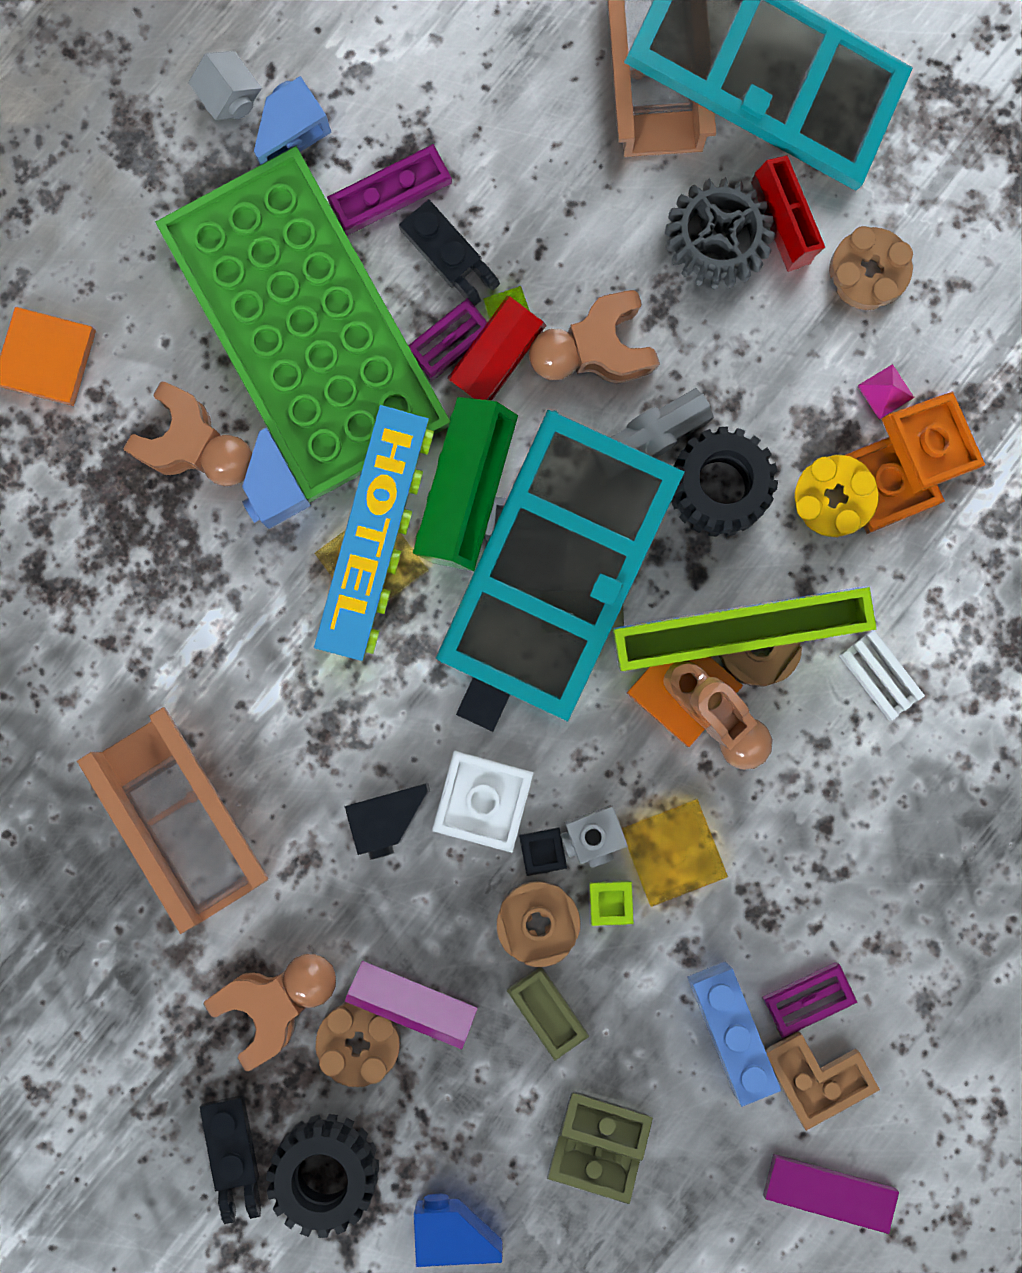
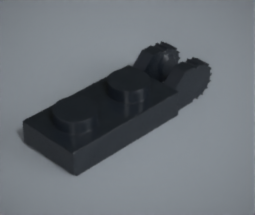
M430 199L399 224L401 232L451 288L455 287L474 306L481 302L478 291L465 279L469 273L474 271L484 285L491 290H495L500 285L498 278L482 261V257Z
M244 1095L202 1103L199 1108L215 1192L218 1191L221 1220L224 1224L235 1222L236 1206L232 1188L244 1186L245 1207L250 1219L260 1217L261 1202L257 1184L259 1172Z

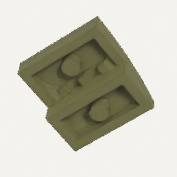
M571 1093L547 1179L630 1204L639 1163L644 1158L653 1117Z

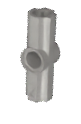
M694 388L659 410L657 407L647 410L629 422L626 429L610 438L657 458L673 448L678 443L677 440L708 424V422L713 420L714 415L704 394L699 392L697 388ZM593 448L591 449L596 465L608 481L632 467Z

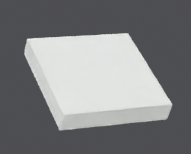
M454 751L432 831L512 853L534 772Z

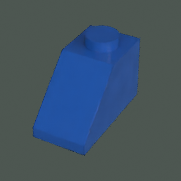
M437 1193L426 1195L423 1200L416 1202L414 1210L416 1267L502 1263V1239L460 1199H449L447 1194Z

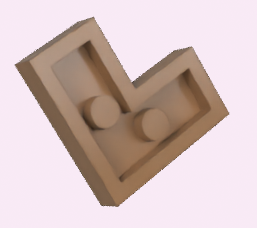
M799 1031L765 1049L775 1076L806 1131L880 1090L863 1057L856 1048L821 1068Z

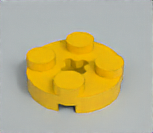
M832 455L818 458L799 477L795 488L796 509L805 524L818 534L834 538L854 534L871 521L877 510L879 493L875 477L866 465L853 457ZM837 485L844 486L843 493L849 496L846 504L838 503L836 508H832L829 506L830 499L825 496L827 489L834 490Z

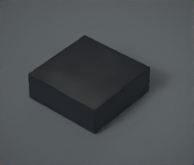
M472 678L456 715L494 732L510 694Z
M560 827L519 834L526 876L567 869Z

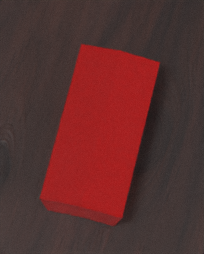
M788 155L766 160L755 172L751 184L753 189H756L759 203L767 201L768 207L764 215L773 216L774 222L770 230L775 233L774 240L787 272H791L811 264L815 256L825 248V244Z
M507 295L447 379L474 399L492 401L527 354L532 341L538 334L543 332L547 325L511 296Z

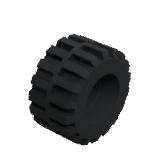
M719 427L714 433L711 432V429L703 431L697 439L693 437L687 443L674 464V467L685 471L671 501L674 510L677 508L680 510L681 515L679 518L684 523L687 521L691 522L694 525L692 529L698 533L705 530L709 532L708 536L717 537L719 534H725L727 537L735 535L740 530L743 532L764 514L774 500L772 495L778 486V480H774V475L778 472L776 463L770 464L768 459L772 453L768 447L764 450L759 448L758 444L761 441L755 435L751 439L744 437L746 430L737 428L734 433L728 432V427ZM722 462L737 469L744 481L745 491L743 497L738 502L732 504H722L710 499L704 493L699 479V474L705 465Z
M319 1114L311 1116L307 1123H304L302 1120L294 1126L290 1133L286 1134L270 1161L272 1164L267 1171L266 1181L271 1182L267 1189L268 1199L276 1200L273 1211L277 1217L283 1213L287 1216L284 1224L291 1230L295 1224L301 1226V1235L309 1237L312 1230H318V1238H327L332 1229L339 1235L346 1231L349 1223L354 1226L361 1219L363 1211H367L378 1181L379 1159H375L377 1149L374 1142L367 1143L368 1133L363 1128L358 1132L352 1128L355 1121L346 1118L345 1122L341 1123L337 1121L338 1115L329 1114L326 1120H321ZM318 1154L333 1157L345 1169L348 1184L337 1193H318L305 1183L301 1174V1162L309 1156Z

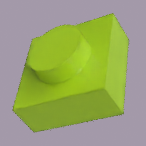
M630 880L589 882L592 926L634 924L632 882Z

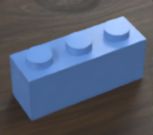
M722 962L687 976L733 1094L741 1107L780 1092L781 1088L733 968L726 962Z

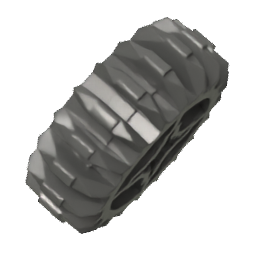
M726 177L721 179L719 187H715L709 178L704 182L703 191L694 184L689 189V197L681 194L676 202L678 208H672L669 212L668 219L671 223L666 225L665 235L671 238L667 240L666 249L667 251L676 252L672 257L673 265L685 263L682 271L683 277L690 276L692 272L698 274L696 278L697 286L702 285L705 278L711 279V287L714 290L718 288L721 279H724L725 284L730 289L736 283V276L745 283L750 279L751 271L759 272L763 266L761 259H768L771 253L768 244L773 242L775 233L768 230L774 222L773 216L763 215L768 207L767 201L755 204L756 189L750 191L747 195L742 192V181L738 182L733 189L728 187ZM719 208L729 210L733 213H724L720 211ZM698 214L703 231L698 234L696 240L691 242L688 233V223ZM747 226L750 234V248L742 254L738 248L740 242L737 239V235L740 234L743 227ZM723 232L727 233L726 237L722 235ZM715 254L719 256L721 260L712 259L705 255Z

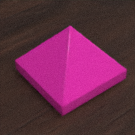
M893 364L857 386L879 420L915 398Z

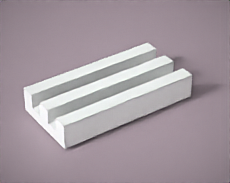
M875 630L870 631L839 655L889 721L894 720L901 712L906 711L914 702L919 701L925 696ZM870 643L909 694L907 697L903 695L866 645ZM859 652L898 704L894 707L891 706L854 658V654Z

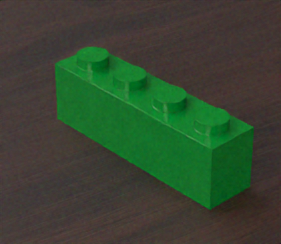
M457 397L453 413L450 416L445 442L438 458V466L432 487L427 496V504L420 529L416 534L413 554L435 564L475 571L518 419L516 413L499 402Z

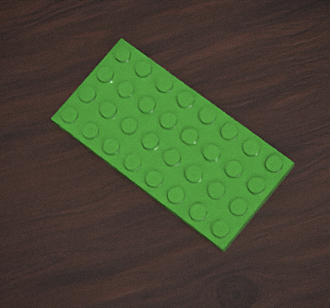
M297 146L155 221L309 503L361 475L380 405L429 418L427 429L434 431V435L449 427L450 419Z

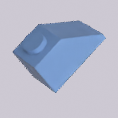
M301 76L293 81H285L279 84L272 94L266 97L254 148L259 165L295 146L301 152L332 133L327 115Z
M267 428L259 431L242 486L248 499L242 502L254 523L261 520L270 529L309 508L311 504L305 497L270 431Z

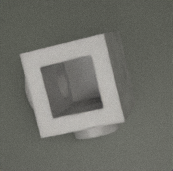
M235 51L205 53L188 82L204 104L206 110L215 120L241 119L252 110L253 102L262 89Z
M611 805L564 822L567 832L560 834L568 857L577 855L580 864L589 862L590 868L612 861L614 859L612 852L628 847L615 810Z

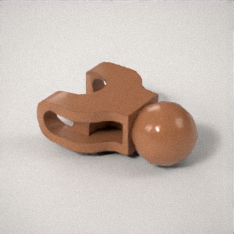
M629 290L599 297L591 306L588 316L581 322L571 324L568 332L562 329H548L538 334L532 341L529 350L530 363L536 373L547 380H562L570 376L575 370L577 374L592 372L603 380L615 384L651 374L660 365L656 351L651 347L629 348L620 342L615 331V326L624 321L631 320L637 315L642 305L638 292Z
M164 381L160 382L153 396L161 401L165 408L170 410L172 421L169 430L162 437L153 440L133 434L127 440L123 448L124 451L164 475H175L188 469H196L205 473L207 478L215 484L233 486L242 483L252 457L248 444L239 437L220 435L211 427V418L205 406L198 402L193 395Z
M690 660L672 664L663 679L666 690L713 739L720 743L719 747L725 760L733 767L743 770L755 769L766 762L772 752L773 739L768 728L751 716L749 708L736 692L718 678L710 677L701 667ZM691 673L697 680L696 687L690 692H681L679 688L681 676Z
M303 954L294 958L288 964L286 970L275 977H267L259 973H244L205 1000L203 1005L212 1017H218L225 1012L235 1009L244 1011L253 1019L256 1028L254 1041L238 1055V1060L244 1070L250 1071L276 1056L289 1043L294 1032L296 1016L306 1007L313 1008L324 1004L332 996L336 987V975L333 965L324 957L316 954Z

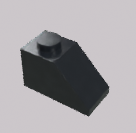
M425 783L344 806L357 855L368 853L370 860L393 854V845L402 842L430 792L429 784Z

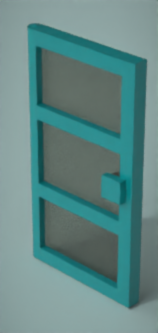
M653 0L624 61L625 64L855 191L865 181L913 69L912 66L796 0Z
M547 410L437 653L436 659L568 722L685 471L559 415L555 410Z

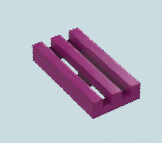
M466 298L408 346L420 368L432 382L463 357L487 321L470 300ZM466 313L470 314L471 318L425 355L422 356L419 351ZM476 325L480 326L478 330H476L467 339H465L462 343H460L457 347H455L452 351H450L447 355L440 359L436 364H434L432 367L430 366V362H432L435 358H437L440 354H442L445 350H447L450 346H452L455 342L462 338L466 333H468Z
M837 962L762 997L782 1038L858 1003L840 964ZM834 976L836 977L837 981L777 1008V1003ZM840 990L843 991L844 996L784 1023L783 1017Z

